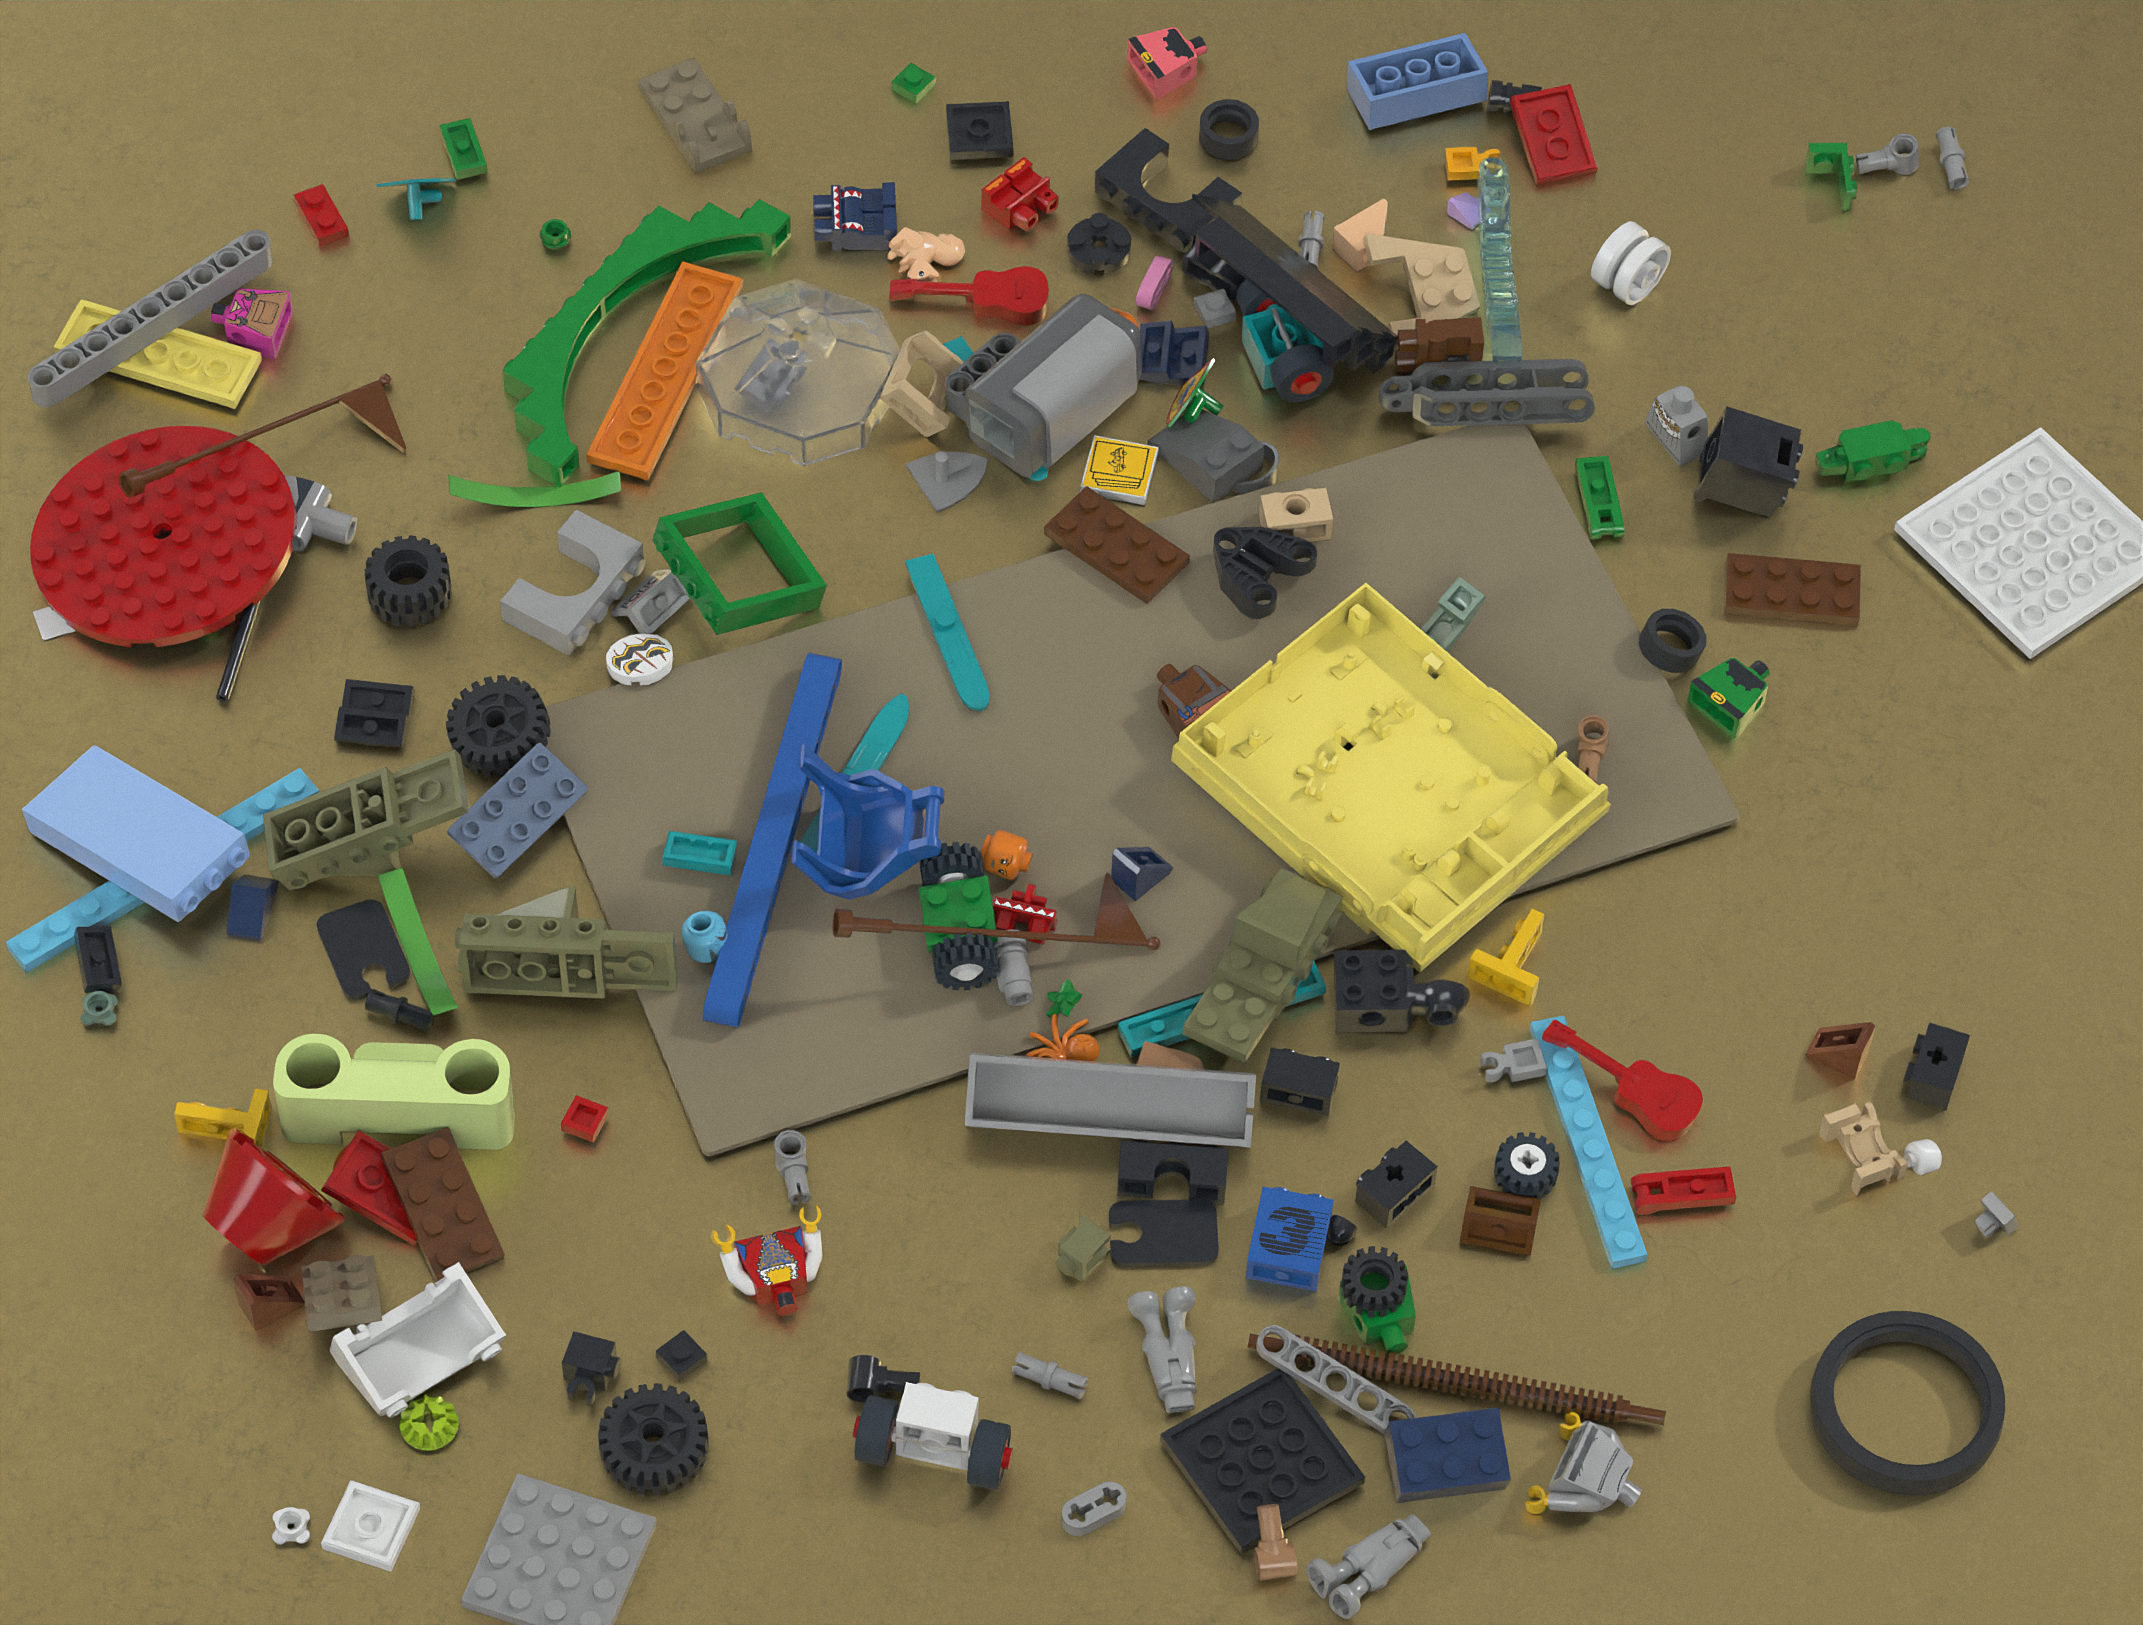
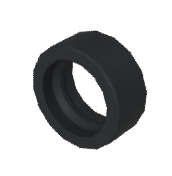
M1223 99L1213 102L1204 109L1200 116L1199 141L1203 149L1210 155L1220 159L1235 160L1245 157L1256 147L1258 143L1259 118L1256 111L1247 103L1239 100ZM1234 121L1243 125L1248 132L1239 137L1224 138L1215 134L1211 127L1219 122Z
M1673 608L1660 609L1652 613L1639 635V647L1643 656L1657 668L1671 673H1684L1692 669L1703 653L1707 641L1703 627L1694 617ZM1665 631L1678 636L1686 643L1689 650H1679L1670 647L1659 638L1657 632Z

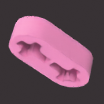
M1160 255L1155 256L1137 292V306L1149 310L1154 309L1170 279L1174 264L1172 259Z

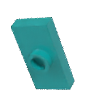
M669 831L662 857V865L731 876L737 851V840Z

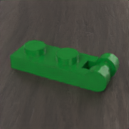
M1609 456L1576 458L1575 470L1587 518L1590 540L1601 539L1602 535H1612L1613 538L1624 537V521ZM1610 517V522H1600V518Z

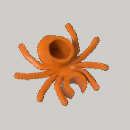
M1053 1014L1051 1028L1055 1044L1038 1033L1030 1032V1038L1037 1039L1049 1048L1037 1049L1027 1053L1025 1056L1095 1061L1099 1055L1100 1047L1096 1039L1088 1034H1077L1068 1040L1078 1028L1089 1023L1088 1019L1073 1024L1062 1035L1061 1043L1057 1026L1058 1015Z

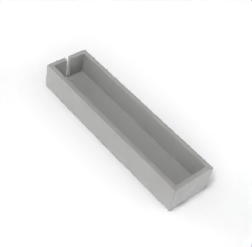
M971 1052L969 1057L965 1126L1251 1147L1253 1112H1246V1107L1254 1108L1256 1073Z

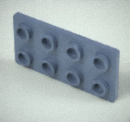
M538 743L469 808L468 814L462 815L447 830V834L493 878L497 879L586 794L588 787L542 743Z

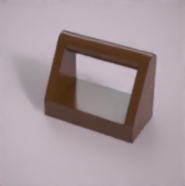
M1470 1186L1460 1242L1531 1256L1541 1199ZM1477 1201L1529 1211L1531 1216L1474 1206Z

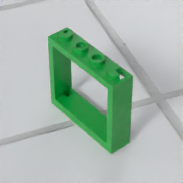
M762 492L659 517L652 539L656 545V550L662 554L669 564L671 572L677 576L684 586L688 597L697 605L704 620H707L716 635L820 608L827 584ZM747 523L791 587L728 603L684 538Z

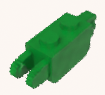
M1893 420L1843 430L1839 435L1837 446L1816 453L1815 464L1821 476L1842 474L1845 482L1866 480L1872 476L1886 473L1895 474L1907 469L1910 461L1926 456L1928 450L1927 443H1929L1931 435L1928 432L1929 430L1922 427L1903 430L1901 424Z

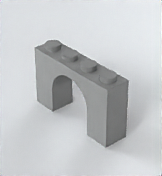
M577 509L557 532L559 552L592 569L598 576L594 585L578 595L556 596L519 578L500 601L502 621L567 655H570L577 646L584 644L591 628L596 622L600 623L605 618L608 607L615 599L619 600L623 596L627 584L634 576H639L645 566L643 543Z

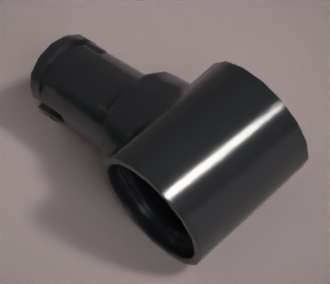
M857 1355L849 1360L846 1394L852 1401L865 1403L868 1396L879 1397V1395H885V1392L904 1393L906 1382L912 1384L920 1383V1372L887 1370V1366H881V1361L878 1358L870 1355Z

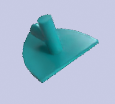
M411 179L377 184V187L407 186L410 220L423 219L421 203L440 202L442 200V193L439 189L420 190V185L456 182V179Z

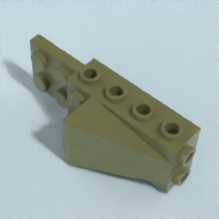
M454 749L394 773L387 767H384L263 814L268 866L272 877L276 881L279 880L287 889L293 890L302 888L308 883L324 877L378 876L400 869L398 850L413 844V834L469 813L461 755Z
M1283 868L1279 869L1274 879L1268 878L1260 894L1261 898L1236 916L1234 932L1228 944L1229 949L1225 954L1221 952L1217 956L1212 968L1216 975L1184 1023L1182 1029L1183 1035L1243 1063H1246L1273 1019L1277 1020L1284 1007L1292 1003L1301 980L1305 981L1313 966V960H1315L1317 955L1321 956L1323 954L1330 934L1333 930H1338L1345 912L1341 911L1343 896L1337 894L1331 888L1317 885L1305 879L1302 875L1291 873Z
M576 887L564 888L496 915L465 913L462 928L457 927L455 947L460 949L458 971L463 973L466 993L605 999L607 988L677 991L678 972L674 933L606 930L605 919L579 918Z

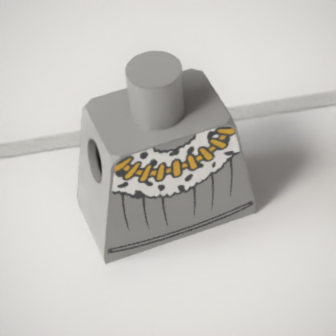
M1678 386L1658 395L1654 399L1645 421L1647 427L1679 467L1699 458L1704 449V443L1708 438L1707 414L1693 398V391L1685 386Z

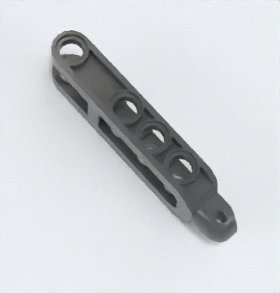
M1576 359L1425 362L1416 368L1411 376H1394L1386 380L1379 390V402L1384 409L1392 412H1412L1413 418L1429 426L1579 423L1588 420L1595 410L1593 396L1589 391L1585 390L1589 382L1586 366L1583 362ZM1569 372L1580 374L1579 379L1575 382H1566L1563 380V377ZM1510 373L1515 375V379L1511 383L1502 384L1498 381V378L1503 374ZM1472 374H1479L1483 377V380L1478 384L1471 385L1466 383L1467 377ZM1439 375H1447L1451 378L1445 385L1440 386L1433 383L1435 377ZM1392 384H1397L1398 388L1396 390H1391L1390 386ZM1581 399L1586 401V405L1579 410L1569 408V404L1574 400ZM1509 401L1521 403L1519 409L1515 411H1507L1503 408ZM1447 402L1453 403L1456 406L1449 413H1442L1438 410L1441 404ZM1476 402L1488 404V408L1482 412L1471 410V406Z

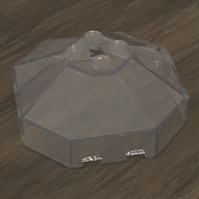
M794 279L739 295L733 299L695 363L697 389L719 436L729 440L734 435L749 440V447L774 455L777 450L790 455L791 462L805 466L866 447L871 438L872 428L875 423L879 424L888 408V405L879 397L900 349L880 308ZM799 331L801 335H807L804 336L803 342H798L797 339L791 340L793 333Z

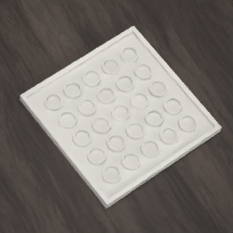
M2041 427L1895 523L1894 530L2029 659L2143 584V521Z

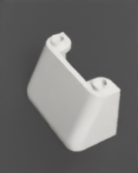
M459 1262L443 1271L442 1274L445 1278H442L435 1284L431 1282L426 1285L425 1291L383 1315V1321L371 1322L366 1326L361 1324L357 1326L355 1335L347 1328L333 1337L329 1352L379 1416L386 1414L389 1418L397 1416L408 1407V1401L481 1358L483 1362L488 1361L502 1351L500 1344L505 1340L506 1334Z

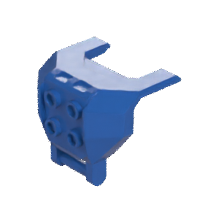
M802 744L799 770L818 786L821 795L817 853H815L807 845L800 843L798 840L794 841L791 863L825 893L848 900L872 894L918 863L919 860L937 856L941 853V840L938 838L940 805L944 803L945 796L943 788L929 786L912 791L876 769L852 775L837 773L806 744ZM926 809L925 834L923 837L924 817L922 814L923 810Z

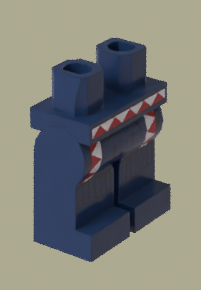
M895 182L882 183V188L860 189L853 186L841 189L840 185H831V195H813V217H831V219H814V241H832V251H842V247L851 250H891L888 244L897 235Z

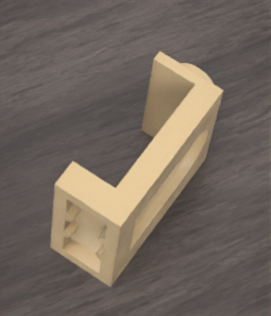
M923 330L904 340L879 398L925 437L931 436L946 429L951 418L943 412L946 406L945 379L963 361L939 342L934 335ZM915 360L926 362L931 367L934 375L933 386L927 398L906 381Z

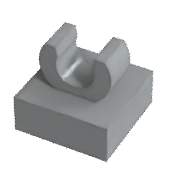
M1992 1191L1981 1199L1986 1212L1980 1215L1975 1220V1223L1986 1238L1991 1236L1999 1226L2008 1236L2019 1227L2015 1215Z

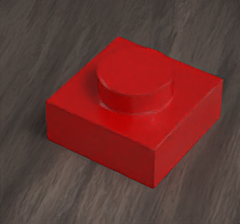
M576 1095L561 1121V1131L594 1143L609 1115V1109L607 1106Z

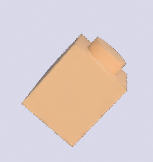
M1384 198L1334 227L1332 249L1356 272L1366 266H1370L1363 243L1364 236L1366 234L1385 235L1388 202Z

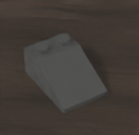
M1203 409L1195 423L1187 422L1183 415L1170 428L1167 426L1147 440V445L1159 447L1158 455L1212 503L1219 501L1232 492L1236 482H1246L1262 470L1264 445L1243 426Z

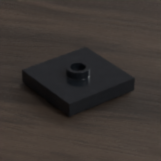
M1009 101L946 104L950 160L1014 157Z

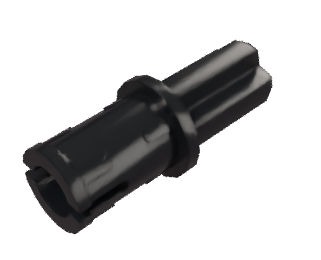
M372 989L365 1001V1010L392 1019V1022L395 1024L404 1022L429 1031L435 1022L436 1015L433 1016L431 1011L408 1003L406 997L399 999Z

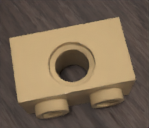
M1307 488L1302 491L1274 492L1260 496L1259 518L1261 527L1309 542L1330 540L1332 538L1333 515L1326 488Z

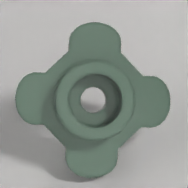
M95 991L82 999L84 1013L81 1015V1021L83 1024L103 1023L104 1025H111L116 1021L114 1007L118 1001L115 995ZM102 1008V1011H96V1009Z

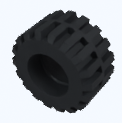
M409 535L408 539H402V536L394 537L395 541L393 542L386 540L381 543V549L375 547L371 552L372 557L367 558L366 569H364L368 601L372 606L373 612L376 615L380 614L381 619L385 622L393 620V625L396 626L407 623V627H415L414 623L421 622L424 625L429 623L428 618L436 619L440 616V610L447 608L448 599H451L452 595L449 563L444 552L441 553V548L436 543L430 545V540L424 537L421 540H417L416 536ZM408 577L421 579L417 583L410 585L395 583L400 579Z

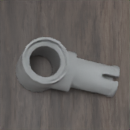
M1899 134L1891 140L1890 145L1883 146L1882 150L1856 154L1859 175L1886 168L1888 171L1894 170L1901 175L1913 173L1919 166L1918 142L1916 138L1910 134Z
M794 1130L781 1132L774 1141L775 1166L781 1176L785 1178L789 1203L798 1205V1194L801 1196L802 1204L807 1203L811 1200L812 1196L806 1177L808 1172L806 1140L800 1132ZM788 1151L797 1152L796 1154H793V1155L784 1154L785 1152H788Z

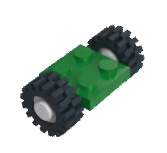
M953 842L952 846L942 843L939 855L919 860L922 887H919L924 925L996 930L988 876H984L982 855L977 847L973 846L970 848L969 843H964L962 846H959V842ZM925 932L928 953H932L935 979H937L939 985L943 984V987L947 989L952 986V990L957 991L960 987H964L965 991L970 990V986L975 985L976 989L982 987V982L988 984L991 982V978L997 976L998 963L994 942H998L997 937L983 936V934L979 933L975 936L972 933L960 935V933Z

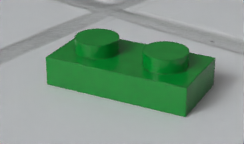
M471 118L440 125V134L456 179L459 180L488 173L487 163Z

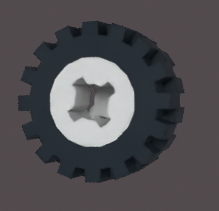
M1523 1132L1517 1133L1516 1139L1512 1135L1506 1139V1143L1502 1142L1499 1146L1495 1159L1494 1176H1496L1498 1187L1503 1185V1192H1512L1513 1194L1527 1197L1535 1196L1537 1199L1543 1197V1192L1548 1195L1552 1190V1186L1555 1187L1560 1166V1156L1558 1151L1555 1152V1145L1552 1142L1546 1144L1547 1138L1542 1135L1539 1139L1535 1138L1536 1133L1529 1132V1136H1524Z

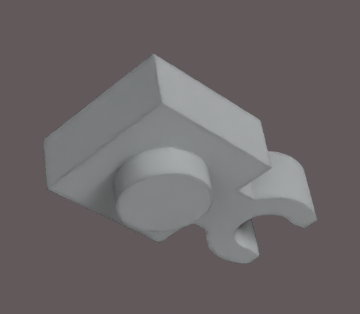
M1537 1039L1503 1045L1502 1055L1496 1052H1486L1481 1055L1480 1059L1481 1066L1490 1064L1496 1067L1495 1069L1486 1070L1485 1080L1487 1082H1495L1503 1074L1508 1073L1511 1082L1546 1075L1547 1067Z

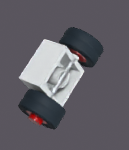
M906 1382L900 1407L899 1402L895 1400L868 1396L861 1416L857 1415L854 1424L853 1437L856 1438L855 1460L885 1466L889 1460L893 1444L896 1442V1456L967 1470L968 1484L997 1490L1000 1486L1004 1470H1009L1012 1461L1013 1448L1009 1447L1011 1426L986 1419H981L978 1423L979 1397H974L968 1392L961 1390L950 1392L936 1389L928 1383L912 1384Z

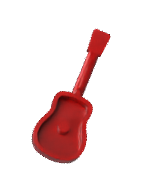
M1029 266L1015 267L1002 272L980 271L975 275L973 284L916 281V279L890 281V301L915 297V294L964 296L967 302L972 303L973 312L977 317L984 319L1000 318L1023 326L1040 322L1047 313L1049 303V285L1045 274L1039 269Z
M1553 1020L1542 1035L1543 1041L1564 1049L1569 1047L1615 1076V1081L1618 1083L1614 1095L1615 1103L1623 1110L1632 1113L1643 1128L1654 1138L1667 1142L1676 1141L1683 1137L1694 1125L1702 1107L1703 1095L1700 1088L1690 1079L1663 1072L1646 1060H1638L1627 1068L1578 1037L1575 1030L1557 1020Z

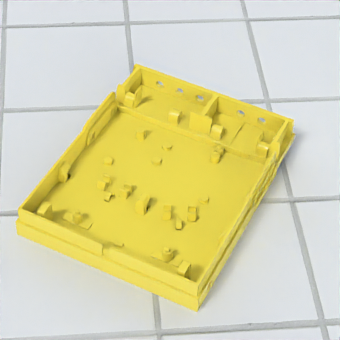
M1367 583L1363 584L1279 652L1275 664L1272 665L1273 662L1269 660L1180 732L1179 741L1173 745L1171 757L1173 763L1305 879L1322 887L1331 888L1337 894L1343 896L1341 911L1345 912V915L1366 934L1374 931L1394 950H1406L1412 958L1413 967L1419 972L1609 811L1611 805L1607 801L1609 791L1605 784L1602 783L1600 786L1567 759L1566 751L1556 757L1557 744L1549 734L1501 693L1491 687H1487ZM1348 742L1354 746L1349 751L1343 748Z

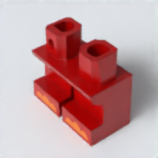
M1025 157L1004 171V175H999L981 189V210L1009 230L1017 225L1023 230L1029 231L1038 221V213L1035 212L1037 208H1040L1046 214H1051L1059 205V196L1050 189V178L1047 176L1042 178L1033 171V163Z

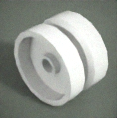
M1629 221L1616 229L1605 241L1593 262L1591 277L1603 288H1613L1614 295L1627 305H1634L1645 298L1658 284L1669 264L1671 249L1656 237L1649 238L1647 230L1637 223Z

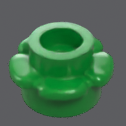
M551 219L543 224L539 236L544 246L558 249L565 247L569 243L568 239L571 238V231L564 221Z

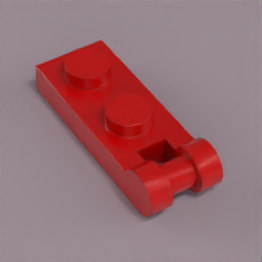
M1730 1166L1642 1173L1631 1178L1632 1191L1637 1193V1199L1634 1202L1636 1212L1639 1215H1650L1661 1210L1732 1205L1736 1201V1192ZM1660 1189L1661 1194L1651 1195V1190Z

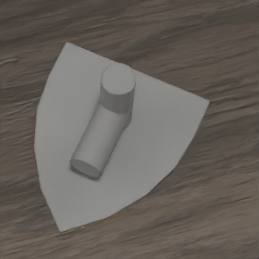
M940 451L906 464V467L936 512H940L964 500L977 488L985 475L989 459L971 453Z

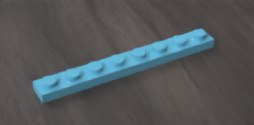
M1565 1016L1531 1022L1529 1030L1532 1038L1538 1040L1547 1067L1545 1076L1611 1269L1646 1262L1648 1254L1578 1053L1569 1047L1564 1049L1542 1040L1544 1031L1553 1020L1568 1026Z

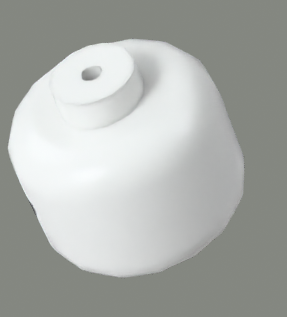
M1918 1140L1906 1146L1903 1158L1907 1163V1167H1912L1916 1174L1924 1175L1940 1168L1942 1161L1941 1151L1932 1140Z

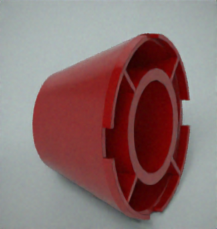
M233 1127L227 1135L202 1215L214 1229L262 1266H266L342 1225L346 1217L340 1211L337 1213L331 1208L332 1203L274 1154L270 1151H265L254 1143V1139L238 1128Z

